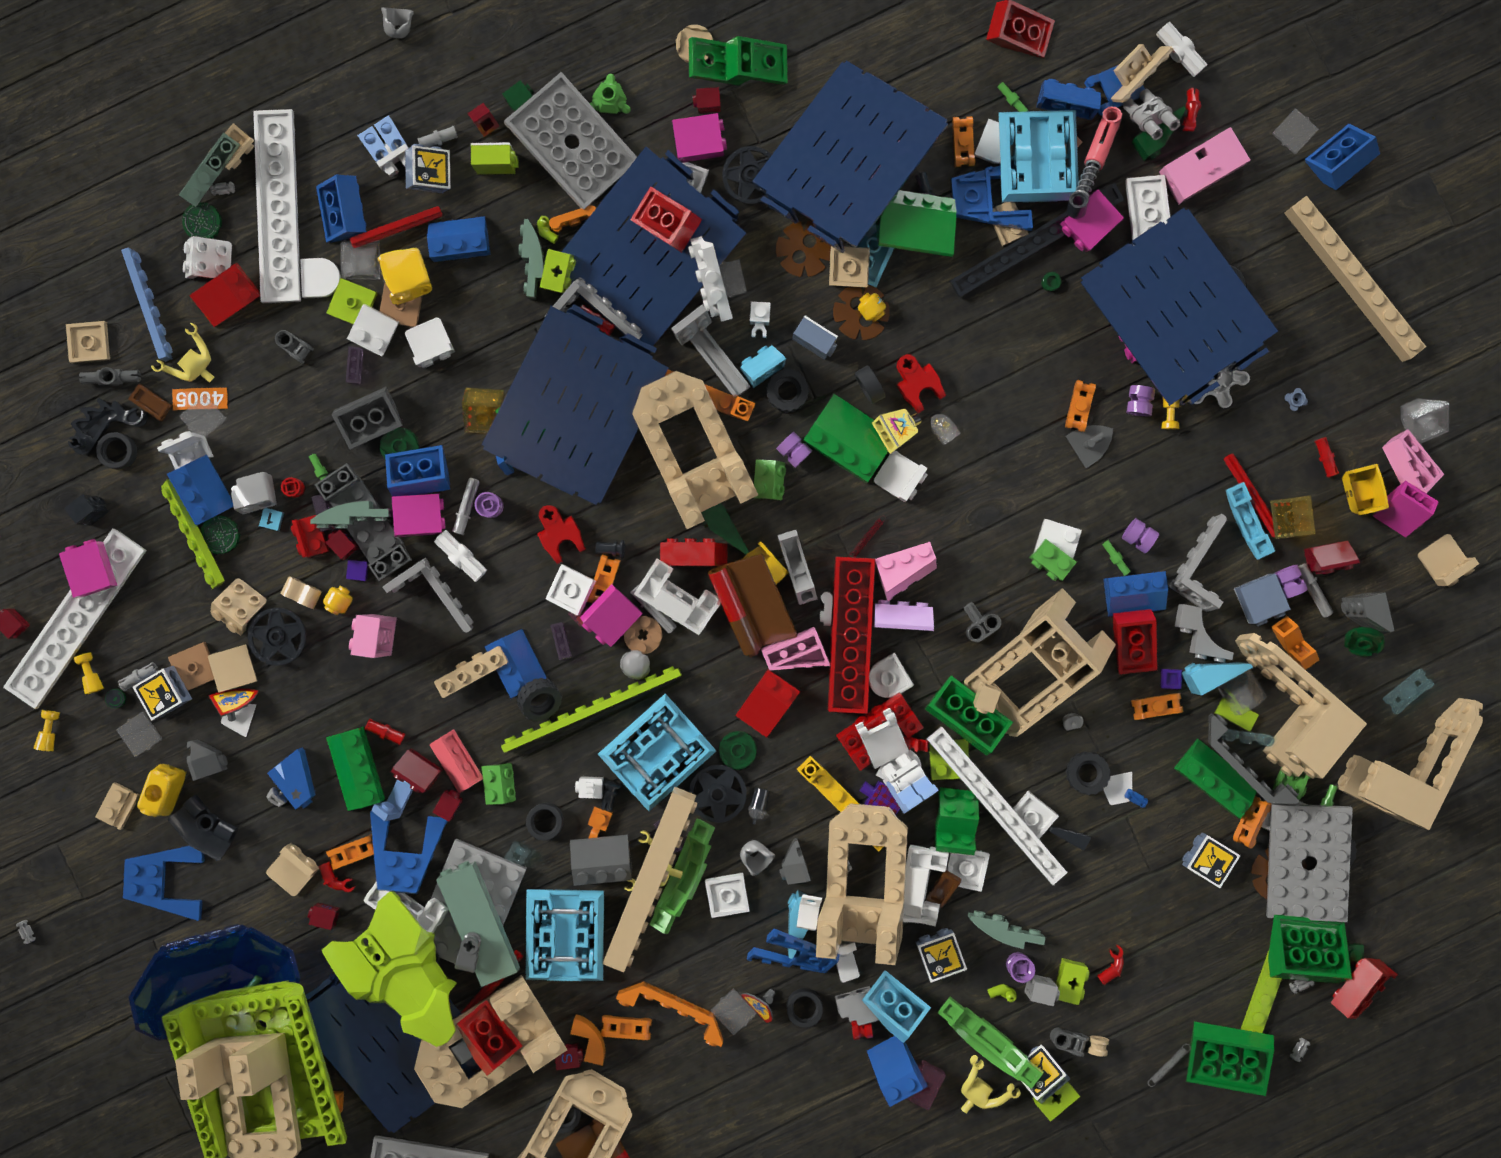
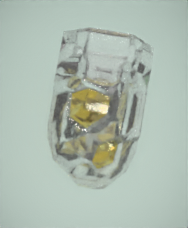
M936 414L931 417L933 432L943 445L961 434L950 418L944 414Z

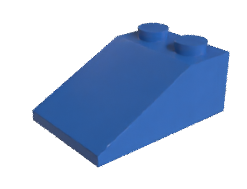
M896 1036L867 1050L880 1089L889 1107L928 1087L908 1046Z

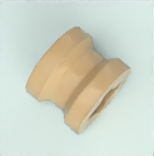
M1090 1036L1091 1046L1088 1049V1053L1095 1056H1107L1106 1046L1109 1044V1039L1102 1036Z

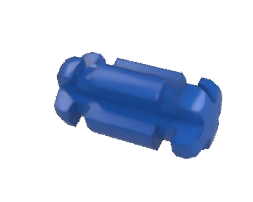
M1127 789L1124 794L1125 798L1136 805H1140L1142 808L1148 803L1147 798H1144V796L1134 792L1132 789Z

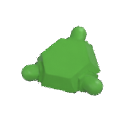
M608 74L606 80L601 82L593 94L592 102L589 104L601 113L617 114L620 111L625 114L629 113L630 107L626 104L627 98L620 84L615 81L613 74Z

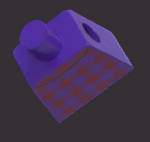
M865 781L860 788V792L868 796L865 805L890 807L895 815L900 810L898 803L884 782L878 781L875 787Z

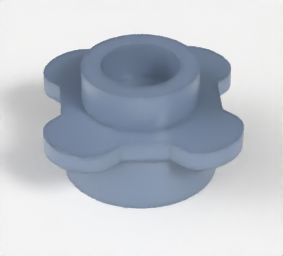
M1296 388L1293 393L1285 395V401L1289 402L1292 411L1298 410V407L1304 406L1308 402L1300 388Z

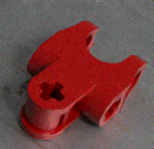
M910 354L903 355L898 360L896 368L903 380L896 385L904 399L918 414L924 410L919 399L921 390L930 389L939 399L946 396L940 378L930 364L921 367L916 358ZM905 362H906V363H907V362H910V363H911V365L909 366V368H908V367H906V368L903 367V365H904Z
M550 505L540 509L539 518L545 530L537 534L543 547L557 564L563 562L559 553V545L564 540L573 541L580 552L586 550L581 532L572 516L563 520L559 510ZM547 510L549 512H554V514L552 515V520H550L549 518H545V516L547 515Z

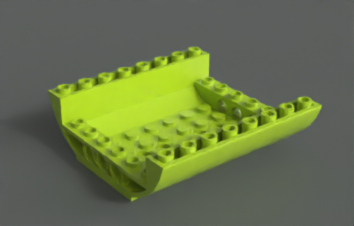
M288 980L221 991L183 1005L162 1016L174 1060L215 1038L285 1033L300 1139L325 1136L327 1146L346 1143L347 1135L302 985L289 982ZM260 1020L266 1023V1028L261 1026ZM270 1085L253 1096H242L247 1133L277 1131ZM216 1088L200 1099L187 1100L204 1158H225L228 1155L219 1089Z

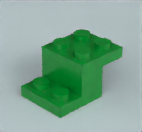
M940 787L939 808L935 821L936 851L975 855V834L979 823L978 798L972 791Z

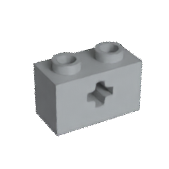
M1034 975L1026 983L1024 991L1031 1001L1054 1006L1060 994L1058 986L1051 978Z

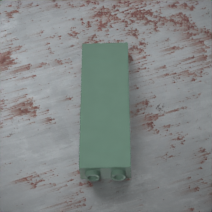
M465 861L459 864V868L453 871L449 868L440 872L441 875L436 880L461 940L470 932L477 933L481 938L475 973L481 987L517 973L520 966L476 861L472 863Z

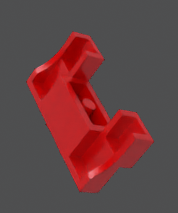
M900 692L881 705L873 707L871 712L865 716H860L856 719L855 723L836 735L860 771L872 762L855 725L863 722L864 727L866 726L869 731L887 722L883 711L890 708L892 713L895 714L898 726L907 738L924 728Z

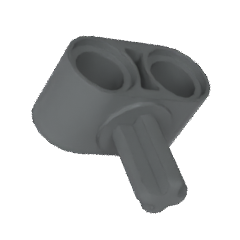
M972 602L964 607V611L973 622L966 630V637L970 641L980 642L1000 628L1001 619L998 615L987 614L982 616ZM990 617H993L996 621L995 626L992 628L987 626V620ZM974 628H978L980 631V636L976 639L971 636V631Z

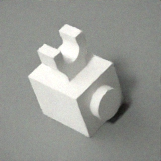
M751 302L750 325H755L752 329V337H755L757 330H761L763 332L762 337L766 338L764 325L769 326L770 303Z
M580 777L579 781H576L575 792L579 793V798L602 799L604 777Z

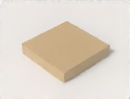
M844 246V253L831 247L829 285L868 287L870 247L855 248Z
M107 322L66 324L69 363L110 360Z
M246 644L208 655L219 693L257 681Z

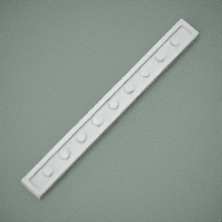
M940 727L927 738L929 743L1052 885L1067 874V871L943 727Z

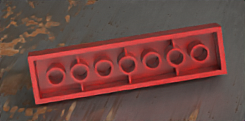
M835 557L828 693L829 712L868 713L875 559Z

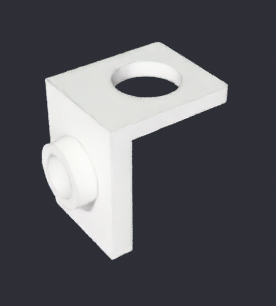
M802 895L797 928L816 931L822 898Z

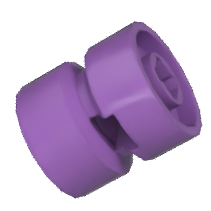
M1140 385L1130 386L1129 397L1131 401L1127 404L1126 413L1136 416H1152L1153 405L1151 401L1154 400L1155 388Z
M792 432L776 448L783 456H788V461L795 468L813 451L806 443H801V438L795 432Z
M484 492L475 500V509L481 516L495 518L503 511V501L496 494Z
M1135 518L1125 530L1122 539L1129 544L1135 543L1138 550L1147 553L1157 540L1159 533L1151 527L1145 528V523Z
M1292 565L1274 573L1282 585L1281 588L1286 599L1308 590L1305 581L1300 579L1302 574L1298 565Z
M1016 952L1008 957L1006 967L1014 980L1025 983L1034 977L1035 966L1027 955Z

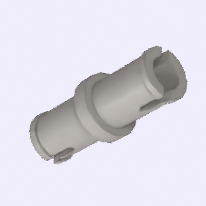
M454 126L438 132L435 130L433 131L434 133L417 139L419 144L429 148L437 144L440 146L443 142L458 138Z
M151 662L140 670H134L132 674L118 681L120 688L126 691L159 671L157 665Z

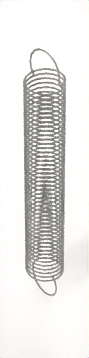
M1184 1048L1179 1049L1175 1053L1176 1055L1166 1062L1161 1070L1153 1075L1150 1080L1156 1085L1155 1081L1158 1082L1162 1078L1160 1075L1164 1077L1168 1073L1166 1070L1170 1071L1169 1069L1173 1067L1172 1064L1175 1066L1174 1063L1177 1064L1181 1060L1180 1058L1186 1054L1185 1052L1188 1053V1051Z

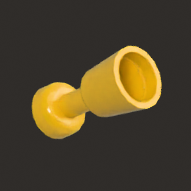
M1162 396L1163 407L1167 408V421L1162 422L1161 429H1179V422L1175 421V408H1179L1180 399L1169 406Z
M91 652L74 657L75 663L82 665L85 674L82 677L85 695L104 689L98 674L92 672L89 663L93 659Z
M42 710L41 717L45 719L44 729L39 731L34 749L54 751L55 733H52L51 730L53 720L59 718L60 712Z

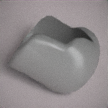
M382 7L385 33L389 37L396 39L406 37L410 32L414 12L407 9ZM396 25L401 26L399 29H395Z
M632 650L622 656L620 668L629 678L640 680L645 678L650 672L649 658L642 654L641 651Z
M751 840L742 847L740 857L750 874L755 876L772 862L775 854L759 841ZM758 851V854L755 857L750 856L752 853Z

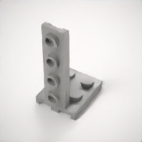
M581 277L576 279L553 305V307L565 313L568 309L565 306L567 304L571 305L581 294L625 334L629 333L637 339H640L643 335L640 333L641 329L635 323L630 324L623 312L614 310L611 307L612 303L607 298H601L597 295V290L590 284L586 285V282Z
M702 304L671 329L681 345L689 340L733 397L737 398V396L749 389L750 385L705 329L712 321L708 311Z
M1223 514L1211 517L1207 523L1208 528L1206 532L1200 534L1197 539L1199 543L1187 554L1188 560L1178 568V576L1168 586L1196 606L1201 607L1205 612L1219 609L1223 601L1219 599L1216 593L1205 590L1198 581L1190 580V577L1225 524L1227 518Z
M426 557L383 586L386 593L391 590L395 593L406 585L404 583L405 580L408 579L411 582L420 576L422 572L464 632H469L473 628L471 625L473 624L472 619L468 614L464 615L461 610V603L457 598H452L450 595L451 589L445 582L442 583L438 578L440 576L439 572L434 566L431 567L429 565L430 563Z

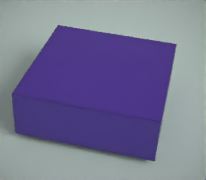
M348 560L346 579L367 581L369 562Z
M1161 669V688L1181 689L1182 670Z

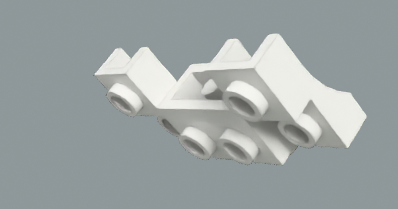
M702 236L690 239L692 246L688 247L691 258L695 257L699 269L695 271L698 282H702L704 287L700 289L704 307L707 311H710L711 317L719 315L721 322L732 319L713 243L705 242Z
M656 559L634 595L699 635L721 603L719 598L710 591L705 590L698 600L668 581L667 578L670 576L673 568Z
M910 845L906 862L903 922H916L936 926L940 904L925 901L930 869L945 872L949 857L948 852L936 851V847L932 846L929 849Z
M375 882L374 886L367 893L364 902L376 910L378 901L388 891H378L377 882ZM395 892L420 926L428 932H435L437 926L443 922L449 910L448 907L435 898L429 900L424 908L407 894Z

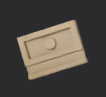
M1005 202L993 208V212L1018 211L1015 202ZM993 224L1002 246L1029 234L1027 230Z
M117 782L113 783L95 817L111 826L117 827L119 830L123 829L140 794L132 792V790Z

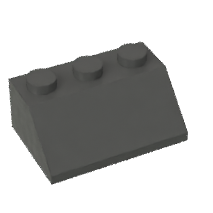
M387 387L335 409L332 413V417L349 449L403 425Z
M1361 593L1342 598L1341 609L1346 617L1362 627H1370L1378 631H1394L1386 593Z
M628 835L570 840L571 870L574 886L632 880V862Z

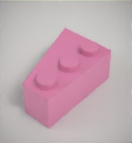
M1408 429L1391 438L1382 447L1400 484L1406 480L1424 493H1427L1444 475Z
M930 542L875 559L876 570L887 601H890L897 593L903 592L913 582L919 581L937 568L936 557Z
M814 627L797 633V637L761 648L769 670L830 666Z

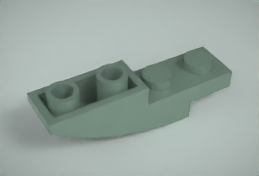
M223 132L179 196L196 207L240 144Z
M524 219V225L520 227V236H523V243L519 244V255H522L524 261H529L525 265V275H528V281L524 283V294H526L529 300H537L538 281L542 279L545 260L534 228L528 219Z
M371 501L346 503L318 514L310 520V524H316V528H328V524H335L336 528H348V525H354V517L355 521H367V517H375V521H386L387 517H392V510L373 509V502Z
M974 910V913L968 912V917L978 928L1004 944L1024 949L1025 942L1040 945L1045 943V936L1041 934L1040 930L1029 929V931L1022 930V927L1010 925L1009 928V922L1002 915L993 914L992 917L985 915L986 913Z

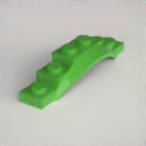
M696 819L692 830L688 833L674 869L683 871L681 879L670 876L654 910L655 914L650 926L664 934L669 933L675 917H680L687 900H692L707 867V864L704 862L711 848L708 843L715 827L701 819Z
M949 997L938 1011V1014L946 1019L948 1024L972 1048L1007 1074L1022 1081L1029 1088L1032 1089L1044 1072L1028 1060V1056L1014 1046L1013 1041L987 1020L981 1019L969 1008H964L952 997Z

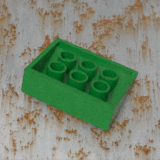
M899 190L876 221L878 246L953 257L957 213L955 199Z
M835 394L803 440L808 446L866 484L888 452L872 424L874 420Z
M1274 915L1268 955L1270 978L1341 983L1352 979L1345 922L1315 921L1306 917Z
M1194 1021L1186 1082L1266 1096L1274 1054V1035Z

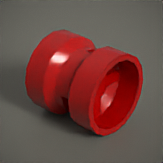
M286 478L281 484V490L286 496L298 498L304 494L305 485L299 479Z
M856 1020L851 1021L853 1040H859L861 1037L873 1038L871 1022L859 1026Z

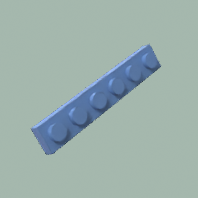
M129 247L122 249L121 251L158 358L165 362L172 360V347L165 339L166 330L160 324L158 318L160 317L159 310L153 304L152 299H154V295L147 286V275L141 269L140 255Z

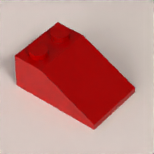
M1012 0L997 2L986 40L1000 47L1044 58L1055 20Z
M651 186L630 219L681 253L702 221L692 211Z
M235 263L189 296L213 327H215L259 297L260 292L240 265Z
M1152 610L1113 613V632L1116 644L1118 673L1127 674L1157 670L1156 618Z
M767 669L735 716L767 738L800 691Z
M487 1000L456 1024L475 1062L486 1076L491 1074L523 1046L504 1021H501Z

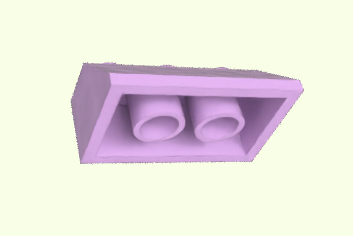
M878 600V604L873 606L872 627L934 631L933 607H928V603L918 602L917 606H909V602L898 601L897 605H890V601Z

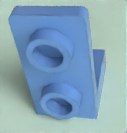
M397 780L388 800L374 804L371 811L383 821L400 818L413 791L410 788L411 785L406 781L401 782Z

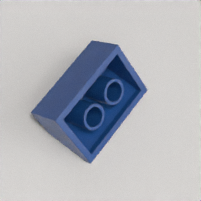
M1055 79L1044 80L1041 85L1036 108L1048 111L1076 110V117L1092 120L1100 110L1101 93L1096 92L1093 88L1083 89L1078 88L1077 85L1072 83L1065 85Z
M1348 124L1308 156L1305 162L1322 183L1337 190L1380 155L1375 136Z
M335 175L316 186L326 242L346 240L366 232V223L362 211L363 206L360 200L356 176Z
M485 216L428 224L427 241L429 257L433 262L491 255Z
M442 445L385 455L387 488L392 497L450 490L449 472Z
M207 454L167 474L195 525L234 507L233 500Z
M1166 571L1103 579L1108 616L1121 612L1166 609L1168 596Z
M523 629L485 646L487 652L500 646L508 660L507 664L496 670L510 698L517 696L521 688L526 683L533 681V679L547 678Z

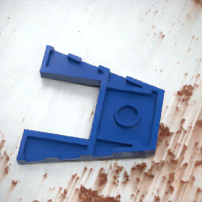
M1001 165L991 166L983 171L976 173L974 171L951 179L952 199H955L956 218L1032 231L1031 210L993 212L990 179H1001Z
M370 811L377 890L417 894L448 821L441 817L428 816L422 854L385 851L390 820L383 821L373 811Z
M184 846L125 859L124 899L197 921L201 920L202 900L164 898L166 861L204 862V853L190 846Z
M773 929L767 935L766 942L797 950L793 959L786 955L755 947L747 955V961L757 958L762 959V963L771 964V961L782 963L784 967L797 965L801 966L800 969L821 973L827 972L837 964L840 954H837L836 959L816 957L815 944L777 929Z

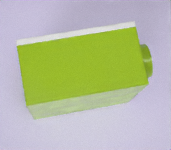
M471 143V165L477 174H515V168L519 167V160L510 143Z

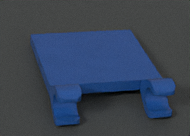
M1117 66L1090 76L1084 82L1087 88L1100 83L1107 97L1108 103L1102 104L1098 111L1100 116L1108 107L1118 108L1123 106L1122 102H1112L1111 97L1123 86L1114 73ZM1142 85L1131 94L1130 98L1133 101L1140 98L1141 91L1145 89Z

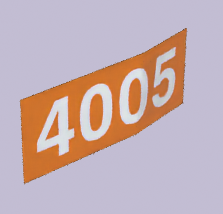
M227 388L172 389L173 410L228 409Z

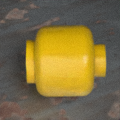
M866 293L859 299L861 303L858 305V310L867 321L872 320L875 322L885 314L886 305L877 293L872 295Z
M339 586V588L331 587L323 599V603L326 605L324 608L335 615L345 613L352 602V597L349 595L350 591L343 586Z

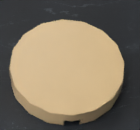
M689 25L681 30L677 36L676 50L679 57L689 63V38L697 37L713 40L712 35L703 26ZM705 55L704 59L707 61L709 57Z

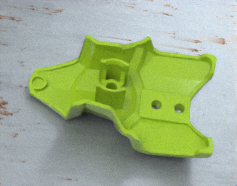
M394 891L388 892L378 901L372 921L364 933L351 942L332 941L323 948L322 952L350 995L356 1000L365 999L369 1003H386L402 1016L400 1022L404 1033L418 1037L436 1047L446 1044L453 1037L456 1029L450 1010L449 993L457 983L447 979L436 962L435 935L420 926ZM365 938L368 939L369 946L364 944ZM376 954H379L381 957L379 961L376 959Z

